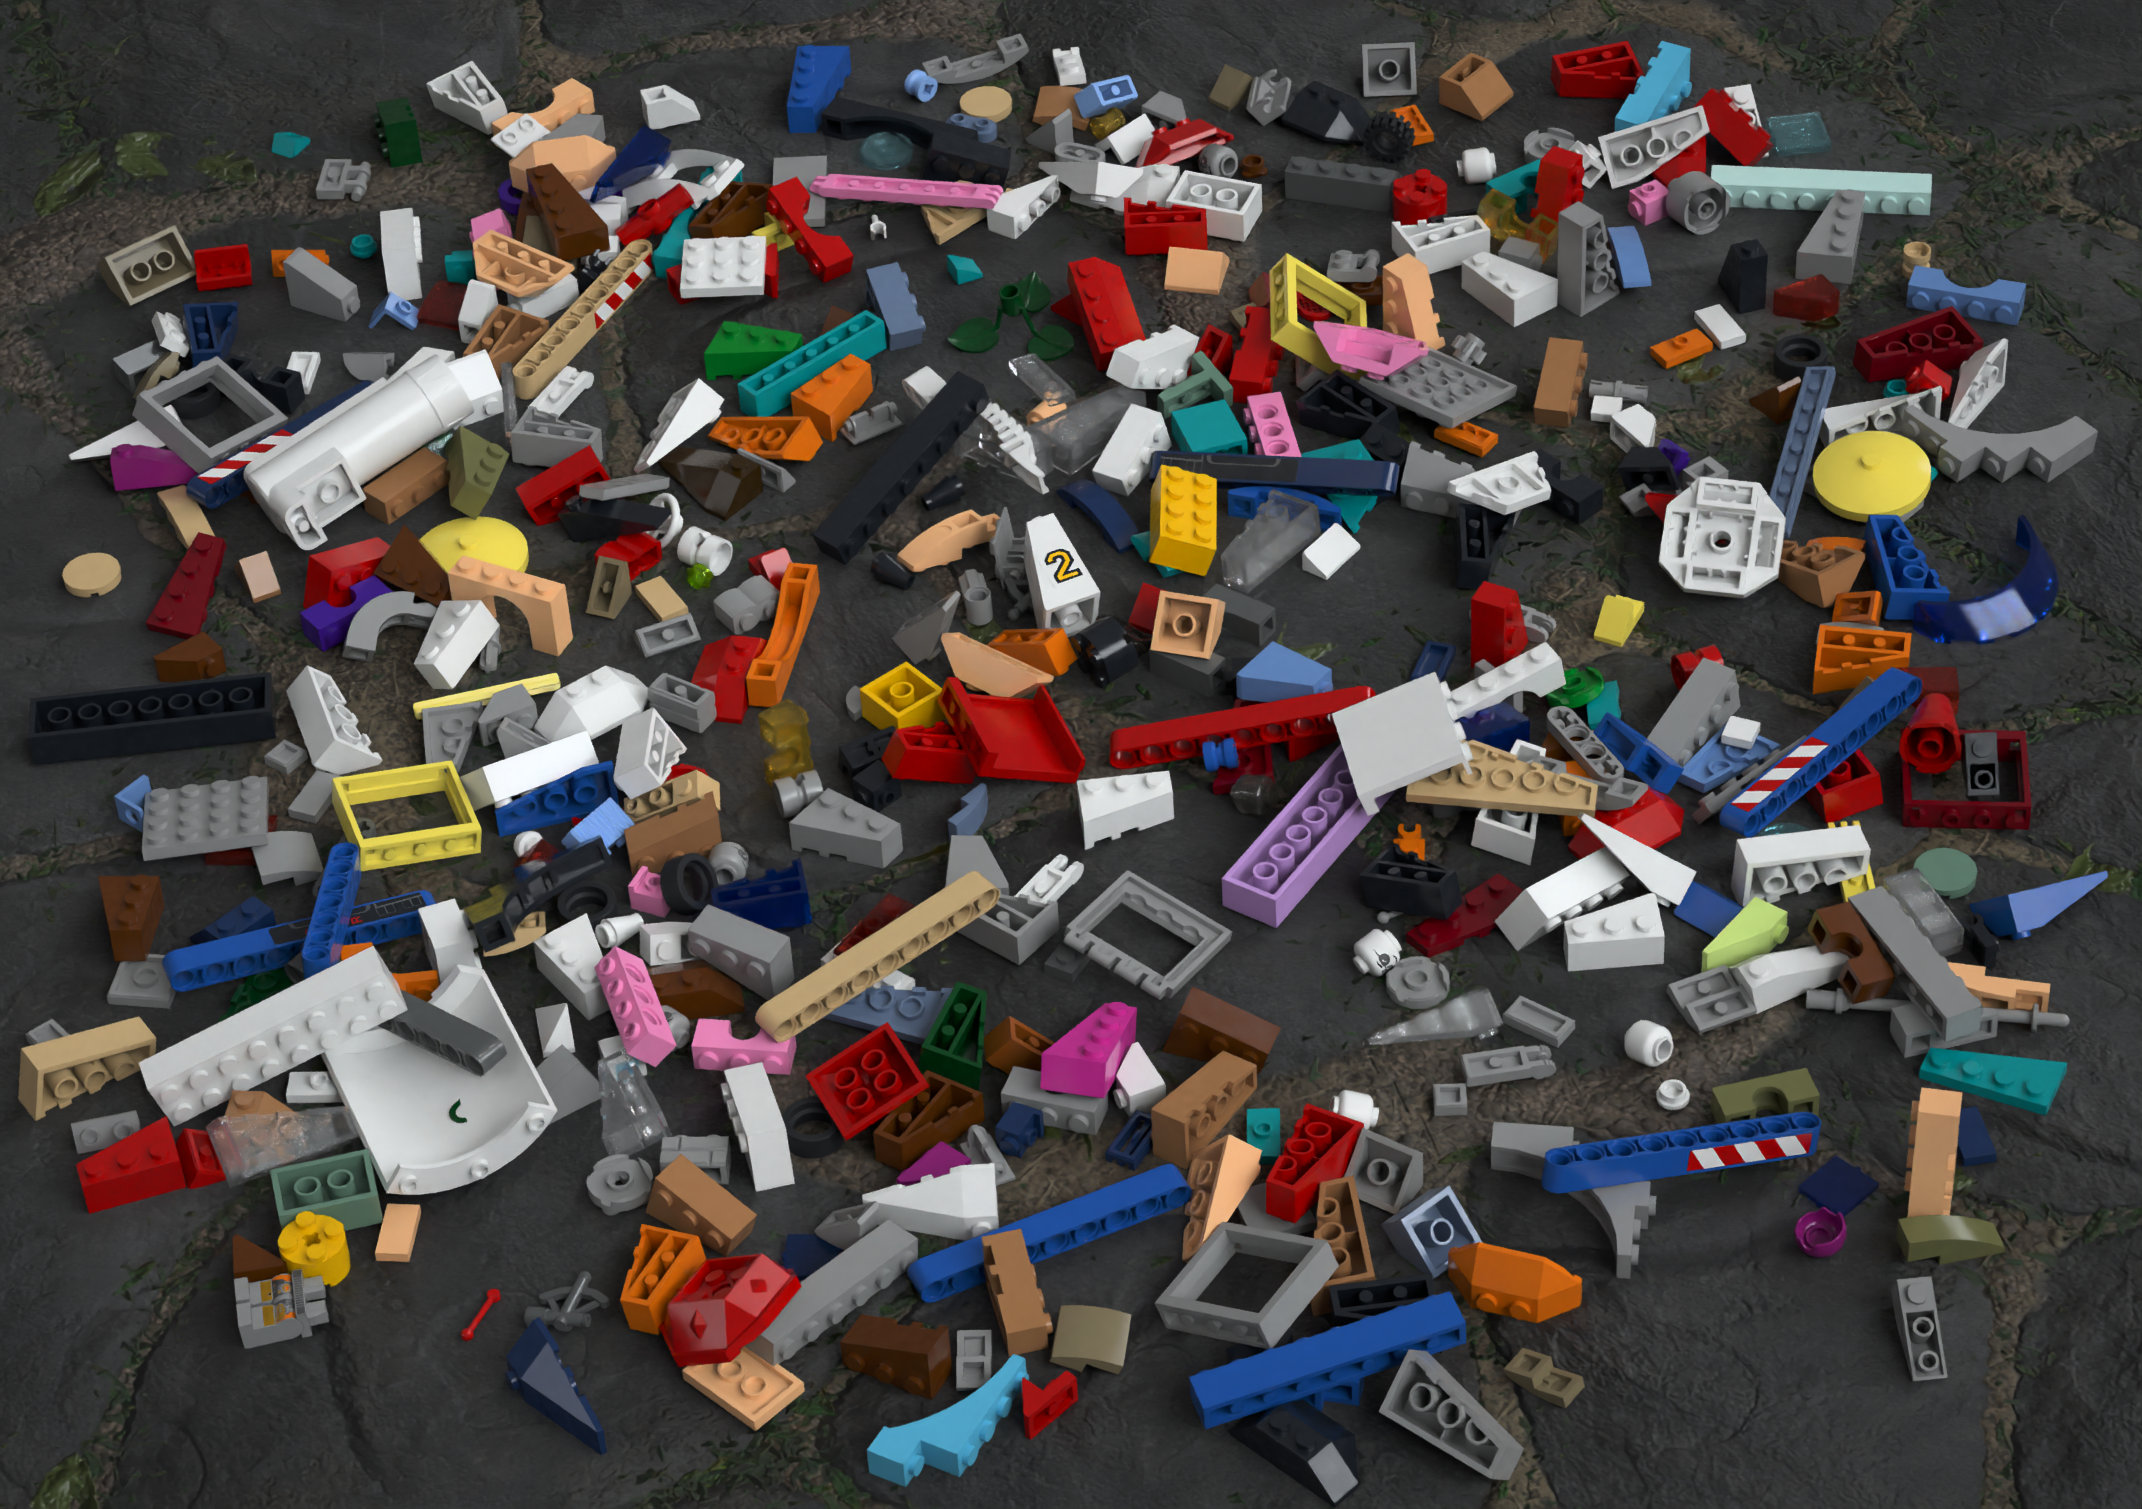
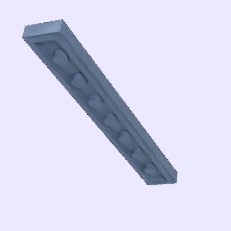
M1834 366L1806 367L1769 494V497L1786 518L1784 539L1790 538L1836 375Z

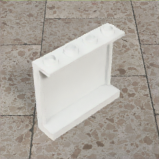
M1436 672L1332 714L1357 795L1368 816L1380 812L1376 797L1447 768L1463 763L1467 774H1473L1469 761L1474 759L1468 743H1462V740L1467 739L1460 721L1455 723V720L1460 718L1453 701L1448 703V700L1453 698L1446 681L1440 683Z

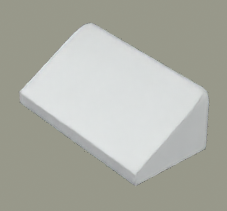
M1334 523L1303 552L1302 568L1327 580L1360 549V544L1342 526Z

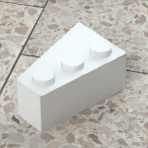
M1478 215L1444 218V222L1427 224L1426 219L1418 220L1417 225L1401 226L1400 221L1392 222V250L1398 257L1409 253L1426 264L1429 274L1462 265L1463 260L1482 251L1490 253V229Z
M1485 251L1462 261V289L1513 327L1557 306L1558 279Z
M1174 324L1168 327L1167 332L1162 334L1158 332L1152 333L1150 339L1145 341L1138 339L1114 350L1106 376L1131 389H1166L1174 387L1187 378V371L1199 337Z
M481 600L441 601L414 665L433 689H453L500 625Z
M654 707L623 721L613 779L617 788L623 790L630 800L661 786L671 773V766L677 764L680 760L678 758L679 755L687 750Z
M1169 771L1077 781L1078 807L1085 850L1094 847V842L1107 837L1115 840L1121 837V832L1136 827L1140 831L1174 819L1173 790Z
M1655 892L1564 921L1563 950L1568 971L1664 964L1665 935Z

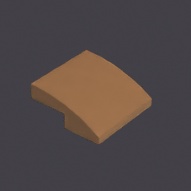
M1069 86L1040 87L1032 121L1044 125L1069 108L1072 112L1073 127L1085 131L1089 118L1085 119L1082 117L1074 99V94L1083 89Z

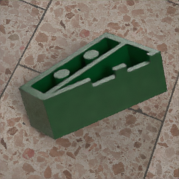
M407 97L376 103L377 113L373 114V119L384 159L389 158L391 168L422 163L416 118L413 117L414 114Z

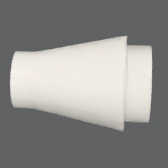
M638 913L603 919L595 928L597 940L603 948L618 947L637 932H640V925L644 924Z

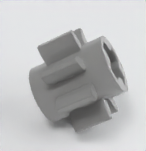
M1470 332L1465 337L1457 335L1451 344L1456 349L1452 356L1469 365L1473 362L1480 365L1487 353L1482 351L1485 343Z

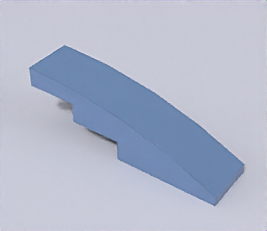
M1635 226L1607 228V238L1611 244L1612 258L1616 264V275L1623 288L1651 286L1647 260Z

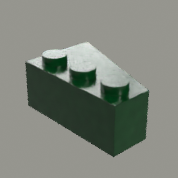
M958 981L956 982L921 1046L918 1067L921 1074L929 1070L979 1091L984 1045L986 991Z

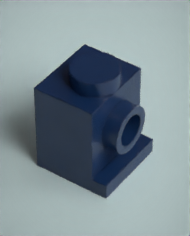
M1013 1101L995 1127L996 1145L999 1150L1007 1155L1021 1158L1026 1149L1034 1145L1036 1138H1042L1044 1135L1043 1111Z

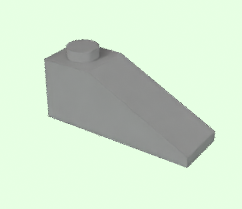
M957 590L908 619L891 638L914 664L919 663L925 658L930 661L941 651L939 645L942 643V633H948L961 596Z
M1914 1003L1902 1005L1891 1009L1890 1033L1903 1057L1907 1058L1928 1053L1930 1047L1946 1049L1996 1037L1999 1013L1996 1009L1983 1008L1980 1030L1945 1042Z

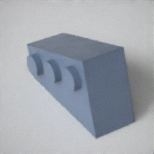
M898 262L866 269L865 303L867 306L873 305L875 312L872 314L884 321L886 345L889 351L922 344V332L926 331L923 316H918L916 312V297L908 291V276L906 272H901Z

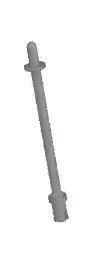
M1808 988L1806 1009L1835 1010V1014H1842V1011H1847L1848 1009L1891 1012L1892 1008L1913 1004V1002L1876 998L1853 1005L1842 988H1837V991ZM2034 1003L2032 1011L1990 1008L1998 1011V1021L2031 1024V1031L2034 1033L2037 1031V1025L2065 1027L2070 1022L2066 1014L2038 1012V1003Z

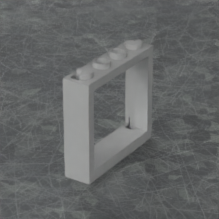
M218 356L208 361H202L196 367L188 371L184 370L178 376L168 381L164 380L150 390L142 391L136 398L137 402L132 414L198 474L285 426L288 421V417ZM208 382L214 384L257 422V424L210 448L162 407V405Z
M1223 1221L1157 1299L1155 1305L1168 1329L1270 1349L1280 1340L1339 1265L1331 1250V1246L1326 1240ZM1236 1252L1299 1264L1259 1313L1196 1301Z

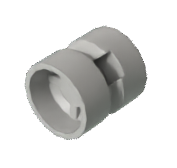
M815 769L797 774L795 780L788 776L772 781L776 805L783 819L798 815L802 809H805L824 792Z

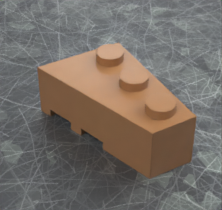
M498 304L464 351L463 357L485 349L499 380L512 371L514 366L549 330V321Z
M713 791L704 794L705 799L688 806L686 803L677 806L678 811L662 818L660 815H656L624 830L632 877H635L642 866L648 867V872L659 873L670 859L688 853H697L708 860L711 849L722 842L719 815Z
M682 1154L655 1178L646 1209L647 1214L678 1231L699 1236L702 1244L726 1257L752 1232L757 1214Z
M1021 1228L981 1237L985 1284L1008 1356L1049 1348L1048 1334L1053 1333L1052 1322L1049 1313L1044 1314L1043 1308H1045L1041 1288L1037 1289L1035 1269L1033 1264H1030Z

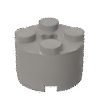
M1701 171L1688 172L1679 178H1674L1668 185L1669 192L1666 198L1668 215L1695 234L1703 235L1714 231L1720 225L1718 221L1721 217H1726L1729 212V193L1719 183Z

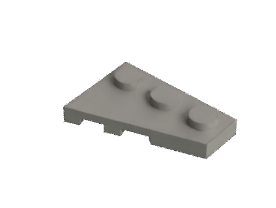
M482 701L422 709L426 764L452 760L457 773H459L478 725V719L483 712Z

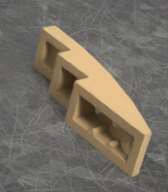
M185 485L157 493L159 503L166 510L169 522L175 527L177 538L187 550L198 532L215 536L198 503L187 496Z

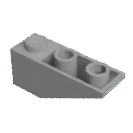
M1932 1277L1898 1279L1891 1289L1896 1324L1912 1382L1947 1379L1948 1375Z

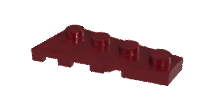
M198 532L146 621L149 630L183 639H189L201 633L202 623L206 622L208 615L207 605L209 598L213 597L215 590L213 586L214 580L219 575L227 546L224 538Z
M1236 699L1234 708L1267 702ZM1272 744L1238 749V768L1228 769L1220 765L1217 779H1214L1212 788L1214 795L1275 785Z

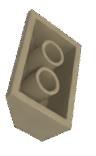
M175 225L104 257L97 265L109 289L129 307L196 276L195 261Z

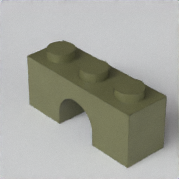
M1807 1068L1713 1087L1711 1093V1113L1717 1124L1755 1119L1756 1112L1766 1109L1774 1110L1781 1115L1809 1112L1819 1116L1820 1094Z

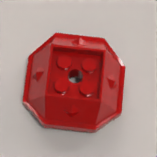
M763 1253L706 1259L685 1285L677 1289V1294L667 1305L665 1320L659 1325V1328L678 1367L729 1363L741 1353L743 1346L754 1341L770 1326L802 1285L793 1268L786 1269Z

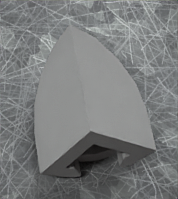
M342 353L345 366L357 379L363 381L371 380L373 382L378 381L382 377L386 380L389 379V375L386 372L388 366L393 367L395 353Z

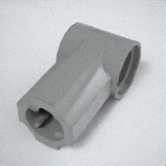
M975 569L965 570L964 574L958 578V583L966 607L967 620L973 625L987 624L993 619L991 591L987 588L983 573H979Z

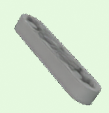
M1558 706L1549 710L1547 713L1548 731L1592 780L1613 785L1620 777L1624 778L1623 765L1573 710L1565 706ZM1577 736L1583 737L1584 740L1572 741L1570 738ZM1590 754L1599 755L1600 758L1589 759L1586 756Z

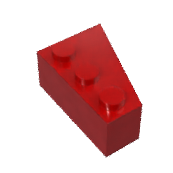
M1711 88L1693 108L1702 105L1710 133L1744 166L1754 167L1774 146L1769 141L1771 135L1761 126L1757 128L1750 121L1752 117L1742 107L1738 108L1732 102L1733 98L1725 90Z
M1553 146L1540 160L1535 193L1539 194L1537 208L1531 209L1530 217L1535 218L1532 232L1527 233V241L1539 243L1540 246L1556 250L1558 247L1559 212L1578 201L1582 203L1584 197V190L1582 189V179L1585 173L1583 155Z
M943 721L936 722L934 727L926 729L923 725L896 729L882 756V760L892 778L899 780L914 779L925 782L939 781L951 784H972L976 776V772L951 725H945Z

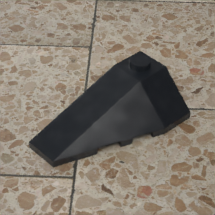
M574 495L565 502L566 506L557 515L573 542H581L655 531L672 513L669 508L626 500L610 499L601 501Z

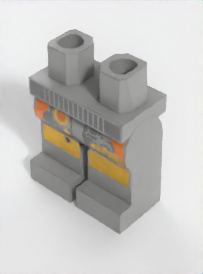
M302 1269L291 1271L292 1275L280 1274L269 1280L249 1283L248 1277L234 1279L238 1328L244 1348L248 1349L298 1337L300 1334L302 1338L312 1336L311 1326L329 1322L325 1300L309 1303L311 1300L326 1298L322 1275L304 1278Z

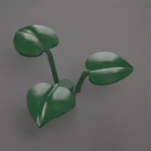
M1035 271L1028 274L1018 284L1010 283L1000 288L999 297L1001 305L997 306L998 313L994 325L987 318H972L960 325L954 334L948 337L949 343L963 352L982 353L990 350L999 342V335L996 331L1000 328L1003 313L1010 317L1022 314L1031 333L1035 336L1028 343L1029 354L1035 359L1042 361L1054 360L1069 354L1075 347L1072 335L1065 328L1058 325H1047L1039 333L1027 312L1036 313L1043 310L1051 301L1049 288L1042 282Z

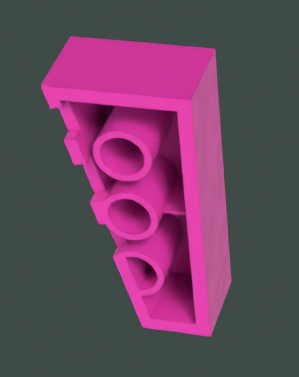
M1122 1002L1105 1003L1044 1051L1041 1058L1040 1089L1105 1098L1131 1045L1135 1043L1137 1007H1130Z

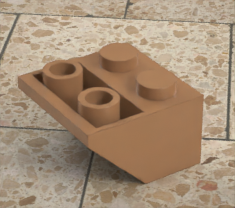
M1471 52L1439 77V104L1480 121L1486 119L1513 97L1512 89L1494 63Z

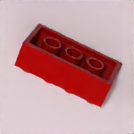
M1097 257L1069 262L1067 272L1069 290L1098 372L1108 370L1114 350L1138 339L1145 341L1144 332L1120 266Z

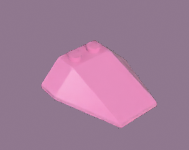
M1314 321L1313 325L1332 362L1341 364L1340 369L1357 373L1358 369L1368 371V377L1378 380H1384V376H1395L1426 357L1429 351L1426 342L1375 328L1324 321Z

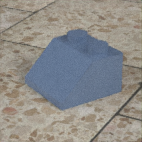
M1450 1185L1428 1190L1381 1224L1397 1253L1424 1274L1432 1273L1433 1279L1448 1269V1252L1450 1248H1459L1477 1242L1483 1243Z

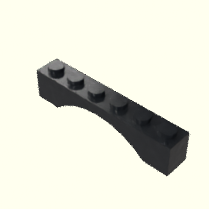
M835 97L821 113L823 135L845 141L861 138H891L906 141L927 150L934 130L978 141V130L841 97Z

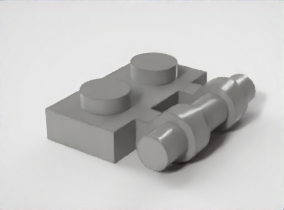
M325 159L316 188L317 199H344L345 193H351L353 201H360L367 191L366 183L371 177V165L364 161L360 166L352 165L351 159Z

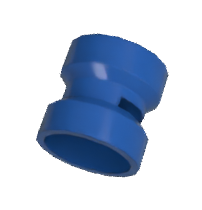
M1234 738L1224 739L1218 745L1213 741L1203 742V757L1207 772L1217 771L1220 765L1228 769L1238 768V754Z

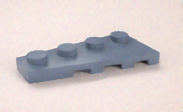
M881 985V988L878 989L868 988L824 1016L823 1019L872 1032L888 1022L899 1039L922 1045L953 988H941V991H927L926 987H912V990H896L894 986Z

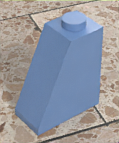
M1272 641L1236 674L1237 697L1251 701L1273 702L1332 691V669Z

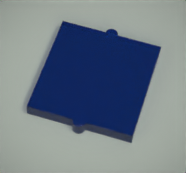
M1834 1156L1798 1187V1192L1815 1202L1818 1208L1826 1207L1835 1214L1841 1212L1843 1217H1845L1879 1188V1182L1861 1172L1860 1167H1853L1838 1156Z
M788 1234L786 1251L782 1253L783 1267L786 1269L793 1268L798 1279L805 1280L844 1250L823 1240L817 1234Z

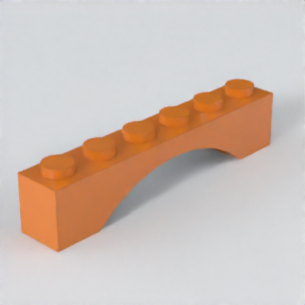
M790 562L787 565L781 582L778 608L770 638L762 654L752 660L746 677L748 700L751 706L779 708L820 594L817 565Z

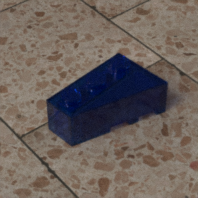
M801 858L793 860L791 867L777 872L774 867L765 870V876L752 881L745 877L711 889L713 907L768 929L795 928L812 923L808 889Z

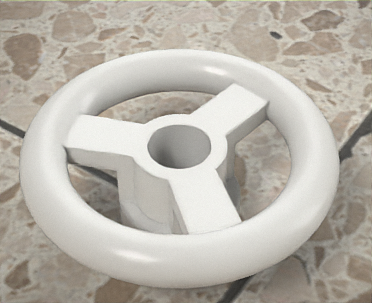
M662 493L656 496L649 504L664 507V502H668L671 507L672 514L657 530L646 532L655 539L659 533L665 534L659 540L661 548L667 546L673 537L679 535L683 527V518L680 515L678 501L669 493Z

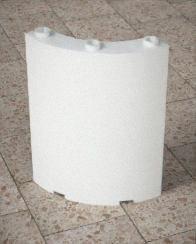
M456 964L444 982L431 993L433 998L428 1001V1003L493 1034L503 1043L507 1052L506 1056L484 1076H477L379 1026H375L321 1053L365 1149H369L371 1162L386 1193L400 1195L437 1193L483 1179L526 1150L541 1135L557 1112L547 1089L484 969ZM459 1099L461 1105L457 1108L456 1115L466 1118L467 1122L465 1123L453 1122L449 1116L450 1108Z

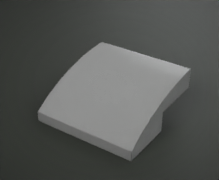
M298 831L268 832L267 845L251 847L263 885L293 877L295 886L318 880L323 871L312 833Z
M1726 965L1671 983L1666 990L1678 1011L1698 1034L1757 1013V1009L1743 984L1737 986Z

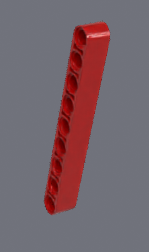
M1356 686L1118 729L1109 736V761L1117 769H1131L1203 756L1202 744L1208 741H1213L1218 745L1224 739L1234 738L1238 750L1337 732L1332 714L1376 696V693L1371 687Z

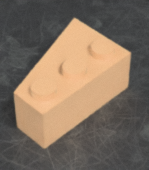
M1407 253L1383 266V331L1426 342L1428 347L1435 350L1445 346L1444 337H1439L1436 323L1440 322L1438 313L1433 314L1430 301L1434 298L1427 265Z

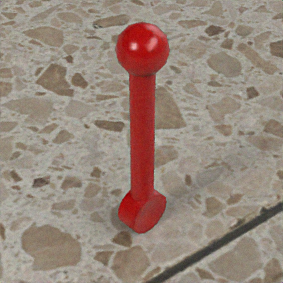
M490 1289L487 1292L486 1302L469 1327L461 1331L460 1336L462 1340L470 1341L473 1339V1331L492 1303H496L501 1299L498 1289Z

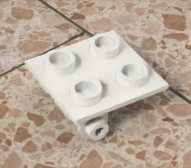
M526 113L491 138V141L512 158H515L529 144L541 140L551 132Z

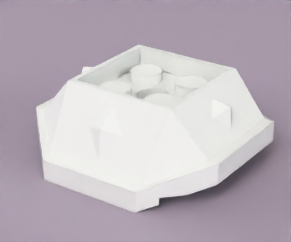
M1700 476L1689 488L1680 493L1667 505L1659 565L1684 592L1744 599L1778 578L1786 518L1767 495V492L1760 483ZM1720 539L1730 541V544L1724 548L1715 545Z

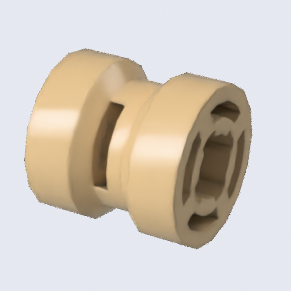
M1916 241L1907 243L1904 246L1903 258L1905 261L1902 264V275L1905 278H1911L1915 265L1930 268L1928 261L1931 258V247L1928 244Z

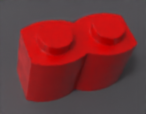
M646 532L621 535L616 541H611L601 546L594 554L595 566H597L599 556L628 562L630 582L641 571L649 570L663 558L661 542Z

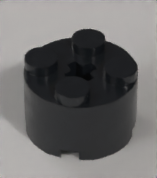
M1111 616L1098 620L1071 637L1072 644L1079 654L1076 660L1079 668L1085 674L1090 671L1100 688H1104L1124 676L1139 664L1138 654L1133 643H1126L1122 635L1126 634V631Z

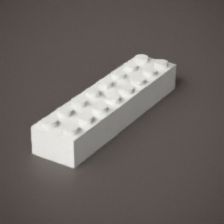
M371 946L139 1062V1066L147 1090L175 1127L229 1100L233 1090L247 1091L407 1011L408 1008L397 981L375 947Z

